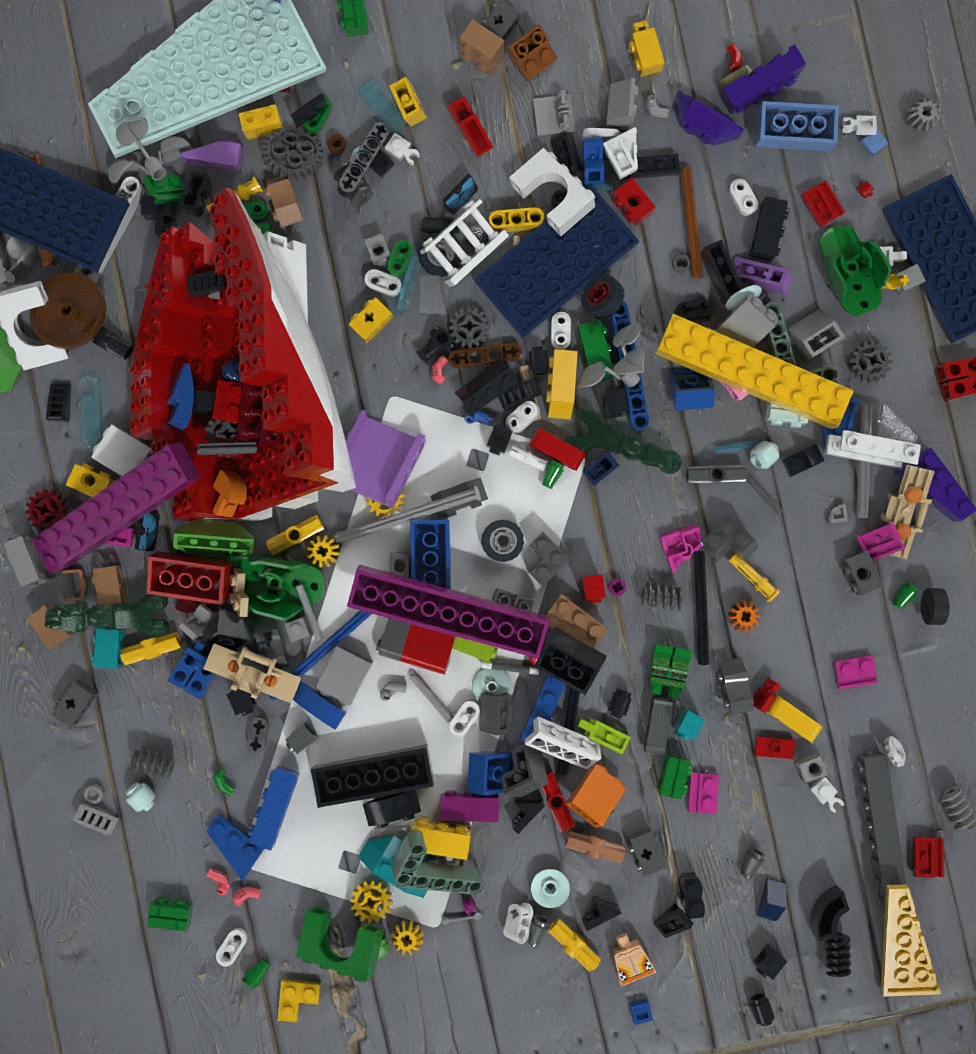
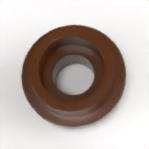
M332 135L327 142L328 149L334 154L344 152L346 149L344 137ZM340 143V146L336 148L334 144Z

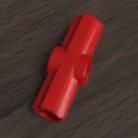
M549 771L546 772L548 784L541 788L559 831H567L574 827L575 823L568 806L565 804L564 796L554 773ZM553 797L561 798L562 801L558 806L551 804Z

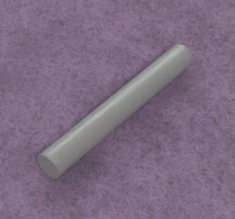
M299 584L295 586L315 640H318L323 636L304 586Z
M414 674L410 678L411 681L441 716L449 722L453 716L417 674Z

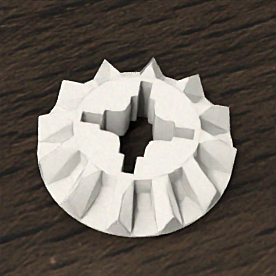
M893 736L886 737L884 743L889 760L894 766H904L905 752L901 743Z

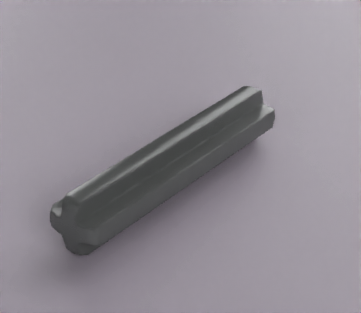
M255 441L197 444L198 455L257 452V443Z

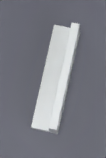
M541 717L533 720L534 732L525 739V745L586 770L601 759L600 743ZM537 738H539V739H542V740H544V741H538V742H536V741H534V740L537 739ZM585 758H588V759H589V760H587L586 762L583 761V760H580V759H585Z

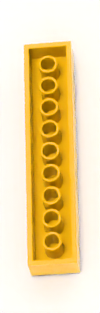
M675 314L670 317L655 352L658 356L830 429L839 427L854 390Z

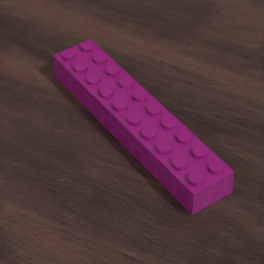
M182 443L166 445L32 539L31 542L49 574L66 570L199 480L201 476Z
M360 564L356 570L347 603L349 608L539 659L550 622L547 615Z

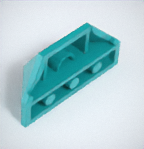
M395 835L368 839L358 858L374 874L407 894L424 898L428 890L402 888L395 884L391 867L403 840ZM426 854L422 862H429Z

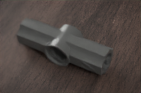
M745 465L687 467L686 470L687 483L746 482L747 477ZM714 469L720 472L719 479H715L712 476Z

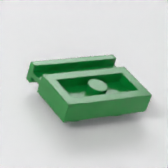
M177 173L166 174L161 180H153L151 175H146L143 179L151 196L155 197L156 204L180 202L181 196L185 191Z

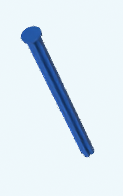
M364 611L356 613L290 673L298 677L303 676L364 622L371 613ZM268 695L272 700L277 699L276 697Z

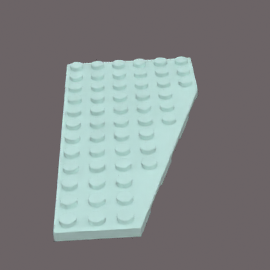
M213 0L199 13L196 12L175 30L172 36L154 51L151 50L130 68L127 74L109 89L106 88L88 105L114 157L117 158L139 149L136 142L130 146H123L116 138L117 128L130 119H142L148 125L147 134L143 138L138 139L144 147L326 72V67L291 0H281L280 3L275 0Z

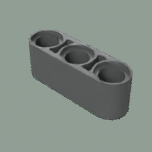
M652 697L644 741V752L664 755L673 707L672 699Z

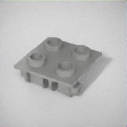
M559 91L557 96L533 99L538 136L575 132L571 94Z

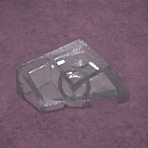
M883 404L878 418L880 424L877 437L916 444V430L891 408Z

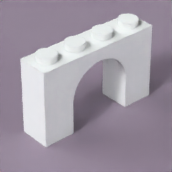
M544 148L509 177L511 187L523 199L539 185L546 182H557L567 189L565 199L547 214L548 224L560 236L566 233L595 207V196L590 189L586 190L582 186L581 181L576 176L573 177L564 164L561 165L557 162L556 156L552 152L548 153Z
M41 281L0 291V326L6 331L10 347L14 348L16 360L19 365H22L23 370L69 359L72 352L71 349L54 348L42 340L32 339L25 335L18 325V314L20 312L43 306L48 301V296Z

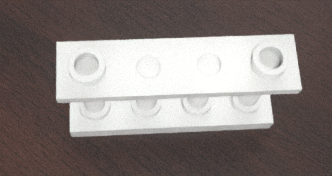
M480 199L475 202L471 200L463 207L465 211L434 239L430 237L422 244L424 248L420 250V253L424 254L430 251L447 271L449 278L444 282L448 287L455 286L509 236L505 230L500 232L494 231L476 207L482 203ZM470 213L489 236V241L485 245L480 243L463 221ZM455 226H458L474 246L476 253L472 257L470 255L467 256L449 232ZM442 238L461 259L462 266L460 268H453L435 246Z
M843 430L842 437L831 434L827 436L824 454L901 468L902 462L918 464L921 445Z

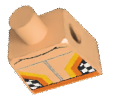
M622 933L616 937L619 946L613 948L612 951L621 986L656 973L651 960L638 939L629 941L627 933Z

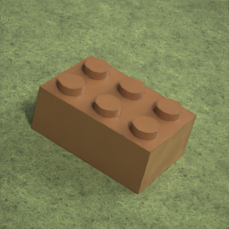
M559 594L544 614L549 616L548 633L551 634L556 627L592 648H595L608 630L563 594Z

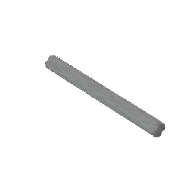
M863 405L860 412V433L871 435L872 406ZM864 461L858 462L856 517L862 519L868 518L870 463Z

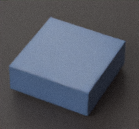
M878 129L876 135H867L860 141L871 157L888 145V142Z

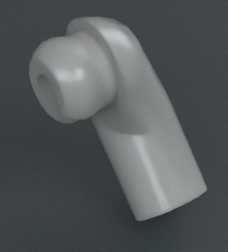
M654 95L647 96L644 104L649 114L654 117L668 118L669 109L658 107Z

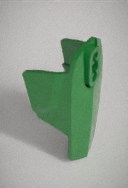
M222 555L218 559L232 562L231 574H233V568H241L244 571V593L249 598L248 609L253 613L287 621L301 612L303 606L294 580H298L300 584H303L310 605L316 604L323 597L325 576L320 569L312 565L293 560L257 556ZM314 582L317 583V584H318V588H315V587H314L313 585H311V584L314 583Z

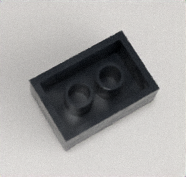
M555 627L534 667L586 696L607 655Z

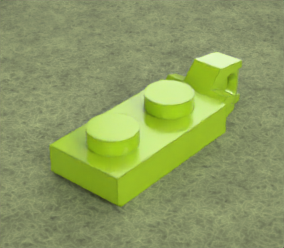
M579 718L577 722L578 727L585 730L584 735L589 739L623 755L631 738L630 736L592 718L589 722Z

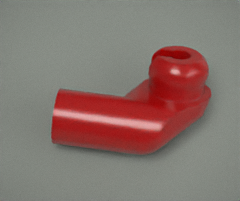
M732 43L726 49L732 57V62L728 64V68L731 72H735L741 68L743 56L735 43Z

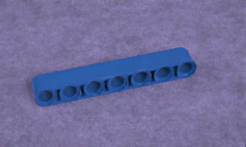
M625 301L620 305L623 310L622 314L615 313L609 316L613 338L618 332L617 326L623 325L626 327L631 325L629 310ZM635 342L629 345L630 351L627 353L636 350ZM615 346L619 362L622 358L624 359L621 346ZM637 373L640 380L637 383L636 389H630L623 381L622 386L625 388L630 427L633 431L641 432L648 426L649 416L641 373ZM633 399L639 400L640 408H634L631 401ZM635 418L643 419L644 426L638 427L635 424Z

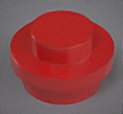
M860 181L858 183L859 185L856 187V190L864 199L873 195L872 190L874 188L868 181Z

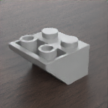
M635 78L610 84L605 128L628 131L629 125L633 124L637 108L635 99L638 94Z
M820 309L787 329L788 334L806 362L845 338L837 323Z

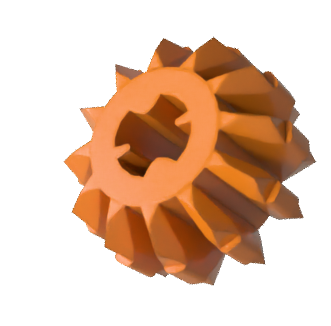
M741 600L740 604L735 602L734 606L736 609L729 608V611L733 613V615L727 616L728 619H733L729 625H736L735 631H740L742 628L743 633H747L748 628L751 631L755 630L753 624H760L759 621L755 620L761 617V614H755L759 608L753 607V602L751 601L747 604L745 600ZM742 613H747L746 620L741 619Z

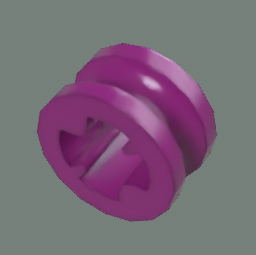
M614 579L609 582L608 590L614 596H621L625 593L626 585L622 580ZM619 582L622 590H618L615 593L613 592L615 589H612V585H616Z
M471 895L468 896L467 900L462 899L468 916L472 912H478Z

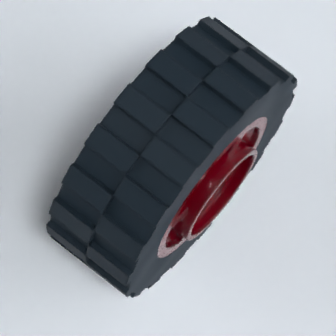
M600 275V277L594 278L584 289L581 299L582 307L595 319L609 318V316L618 311L623 303V298L625 297L624 288L614 277Z

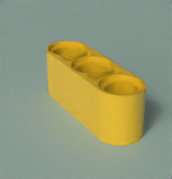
M535 207L497 210L490 214L489 225L497 232L502 230L506 232L535 230L543 223L544 213L541 209ZM532 216H538L540 220L538 222H533L530 218ZM518 217L521 219V222L515 224L511 219ZM494 219H500L502 223L500 225H495L492 221Z
M776 695L767 713L813 743L823 727Z

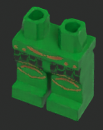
M653 643L648 677L650 693L661 695L662 686L667 685L669 686L668 697L679 699L681 690L685 689L688 667L693 651Z

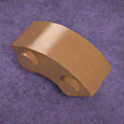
M281 175L267 179V187H264L267 198L272 199L274 206L272 214L275 222L279 221L281 227L302 221V214L288 176L285 175L281 179Z

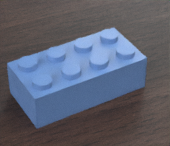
M762 101L757 110L755 147L831 152L837 144L839 106Z

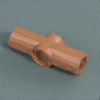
M569 830L565 843L566 848L583 852L589 857L595 859L604 858L618 863H622L626 849L624 845L607 841L601 836L594 834L586 835Z

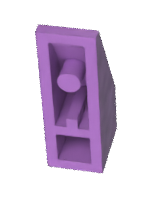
M228 140V142L219 141L180 154V157L185 164L241 172L244 149L235 140Z
M736 257L733 263L739 280L751 285H758L761 289L768 292L787 296L794 280L789 269Z

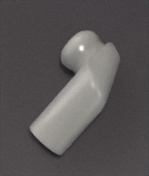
M388 682L381 689L380 698L383 701H388L395 692L406 693L407 683Z

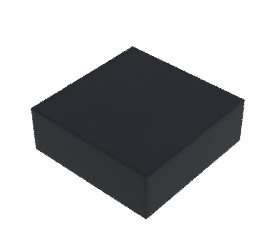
M380 150L370 168L383 178L394 166V162Z

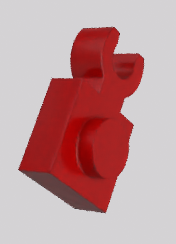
M768 677L764 682L763 689L758 688L754 694L753 707L766 713L776 698L773 696V693L777 692L781 685Z

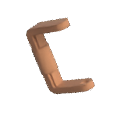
M84 570L62 571V574L79 572L78 580L81 597L64 598V601L84 600L86 598L87 578H85Z

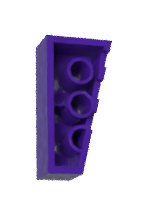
M795 44L788 48L789 51L785 55L781 56L779 53L765 67L761 64L750 73L749 77L745 74L723 88L720 97L730 115L735 112L739 114L746 110L748 105L752 103L756 105L769 94L773 96L781 90L780 88L784 86L790 87L797 82V78L806 63Z
M931 447L920 451L917 465L904 463L901 468L893 471L895 475L903 478L906 465L935 471L927 497L933 499L932 504L952 522L963 521L976 511L975 505Z

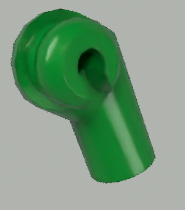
M217 769L212 777L216 788L231 796L235 787L225 782L226 771Z

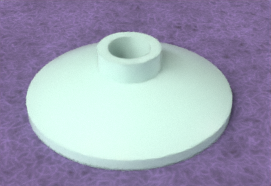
M753 285L741 289L728 299L726 308L732 311L749 294L759 297L762 292L761 287Z
M485 668L479 671L473 681V691L476 698L481 702V693L492 695L510 694L511 682L507 673L502 670ZM490 683L495 684L496 688L494 690L488 688Z
M556 869L542 870L532 880V896L543 907H558L569 896V881L562 872ZM552 883L554 887L549 889L547 884Z

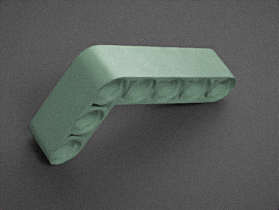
M769 302L765 307L772 309L776 313L778 321L775 327L779 330L778 335L770 331L765 336L771 356L796 366L781 307L776 302ZM777 345H781L783 347V353H779L777 351ZM831 366L809 371L823 377L824 372H827L830 375V381L833 382L838 377L837 370Z
M412 830L407 833L391 867L395 884L398 887L463 894H478L483 891L485 886L478 868L422 862L427 852L422 832Z

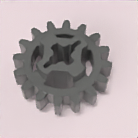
M468 306L467 311L464 312L461 308V314L454 313L456 319H450V323L453 326L449 327V331H454L450 336L451 338L456 337L455 344L461 342L462 348L465 345L472 348L473 344L479 347L480 341L485 343L484 336L489 337V333L486 330L490 329V325L486 324L489 319L483 318V311L478 314V308L471 311L470 306ZM466 317L462 323H458L462 318ZM473 317H476L480 322H476ZM469 324L472 326V331L470 332L467 329ZM463 333L467 337V340L462 338L459 334ZM477 333H481L477 338L473 339Z
M874 340L869 341L868 344L865 341L861 343V346H856L854 348L856 352L853 351L850 354L854 358L849 360V363L853 364L850 370L856 371L854 377L860 375V381H864L867 378L868 383L872 382L873 379L877 382L880 380V377H886V372L891 370L888 364L893 363V360L888 359L892 354L885 352L888 347L881 348V342L874 345ZM864 350H871L869 353H862ZM873 370H879L875 374H870Z
M210 420L207 424L208 427L204 429V432L207 433L204 436V440H209L208 443L233 442L237 440L235 439L237 424ZM220 425L219 430L213 432L214 428Z

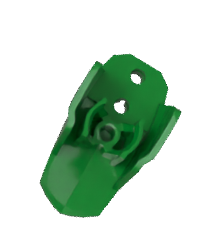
M836 226L830 228L820 238L819 245L827 275L837 299L846 312L853 316H860L876 310L882 302L881 289L886 285L892 271L888 259L882 249L872 240L860 241L853 227ZM853 286H857L859 290H854ZM861 301L866 305V308L861 307Z

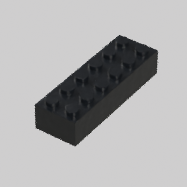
M428 744L314 765L311 768L317 808L433 787L435 783Z

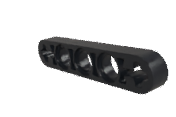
M377 122L373 125L345 170L337 186V191L341 196L350 197L353 195L385 143L390 132L389 127L385 123ZM381 130L382 133L380 134L379 138L376 137L377 132ZM372 142L377 146V148L371 149L368 147L367 143ZM359 156H365L368 162H361ZM350 170H357L360 176H353ZM349 180L351 182L349 188H343Z

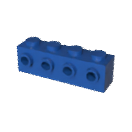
M280 765L275 770H271L268 777L270 781L269 787H265L261 799H264L262 807L258 806L255 813L257 821L255 825H251L248 836H250L249 843L270 851L272 850L300 772Z

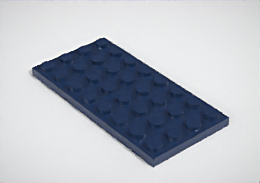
M0 148V231L98 273L130 204L123 199Z
M950 174L884 207L882 211L902 250L907 252V260L911 267L918 264L926 280L921 284V287L950 343H953L976 332V220L953 175Z
M591 184L585 189H590L594 194L595 207L566 233L560 236L548 224V220H546L474 279L476 285L522 339L640 242Z

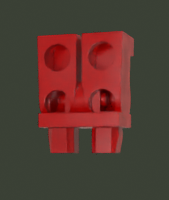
M976 357L936 366L940 383L961 378L960 380L941 385L944 402L976 394Z

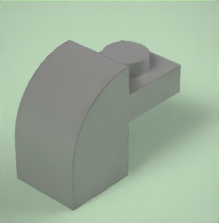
M203 602L198 606L193 615L180 624L179 628L194 640L199 635H203L210 617L224 608L220 604Z

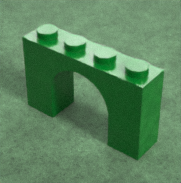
M318 907L306 910L296 953L297 958L302 959L304 963L317 964L321 969L337 971V974L341 976H352L358 982H366L374 977L384 929L369 924L361 926L358 929L353 953L350 957H341L331 950L327 941V931L332 912Z

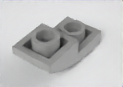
M499 588L495 589L492 601L532 611L535 602L534 600Z

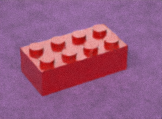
M157 551L148 558L146 594L222 605L228 600L230 593L229 578L232 562Z

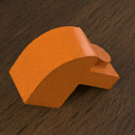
M220 470L213 485L220 494L213 512L218 516L233 517L238 504L244 505L247 495L246 484L237 472Z

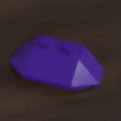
M681 91L677 92L674 104L680 127L686 133L694 134L703 143L711 144L712 146L739 139L744 128L696 99L685 95Z

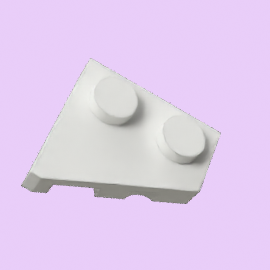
M636 127L603 143V149L619 179L636 172L638 169Z

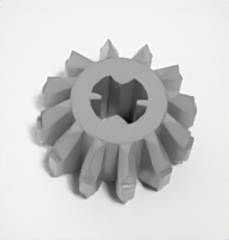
M924 97L914 101L907 110L909 115L906 120L912 122L910 127L916 126V131L922 129L923 132L935 127L936 122L940 120L938 114L941 112V109L936 108L938 102L933 104L931 103V98L926 101Z

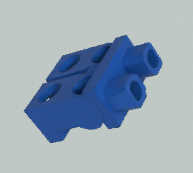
M197 640L192 647L187 648L167 680L177 687L185 689L184 691L198 699L204 698L209 685L216 675L203 669L208 659V656L203 652L208 645L200 644V640Z

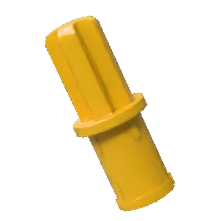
M891 274L886 285L881 290L887 288L894 290L897 287L906 286L909 278L905 274Z

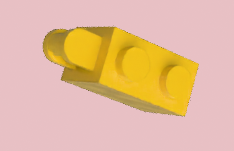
M646 20L632 23L633 33L631 41H629V50L631 53H634L635 70L639 71L640 77L662 72L665 62L655 27L649 29Z

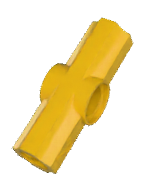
M315 515L295 526L289 527L286 531L265 542L269 551L274 556L295 544L303 542V540L321 532L325 528L318 515ZM294 530H298L299 538L294 541L291 538V533Z
M174 632L120 650V656L125 665L144 659L149 660L162 656L163 653L182 648V641L178 632Z
M555 919L550 924L548 932L561 944L564 951L571 958L575 957L589 972L594 971L599 965L601 958L587 945V942L578 932L572 931L562 919Z

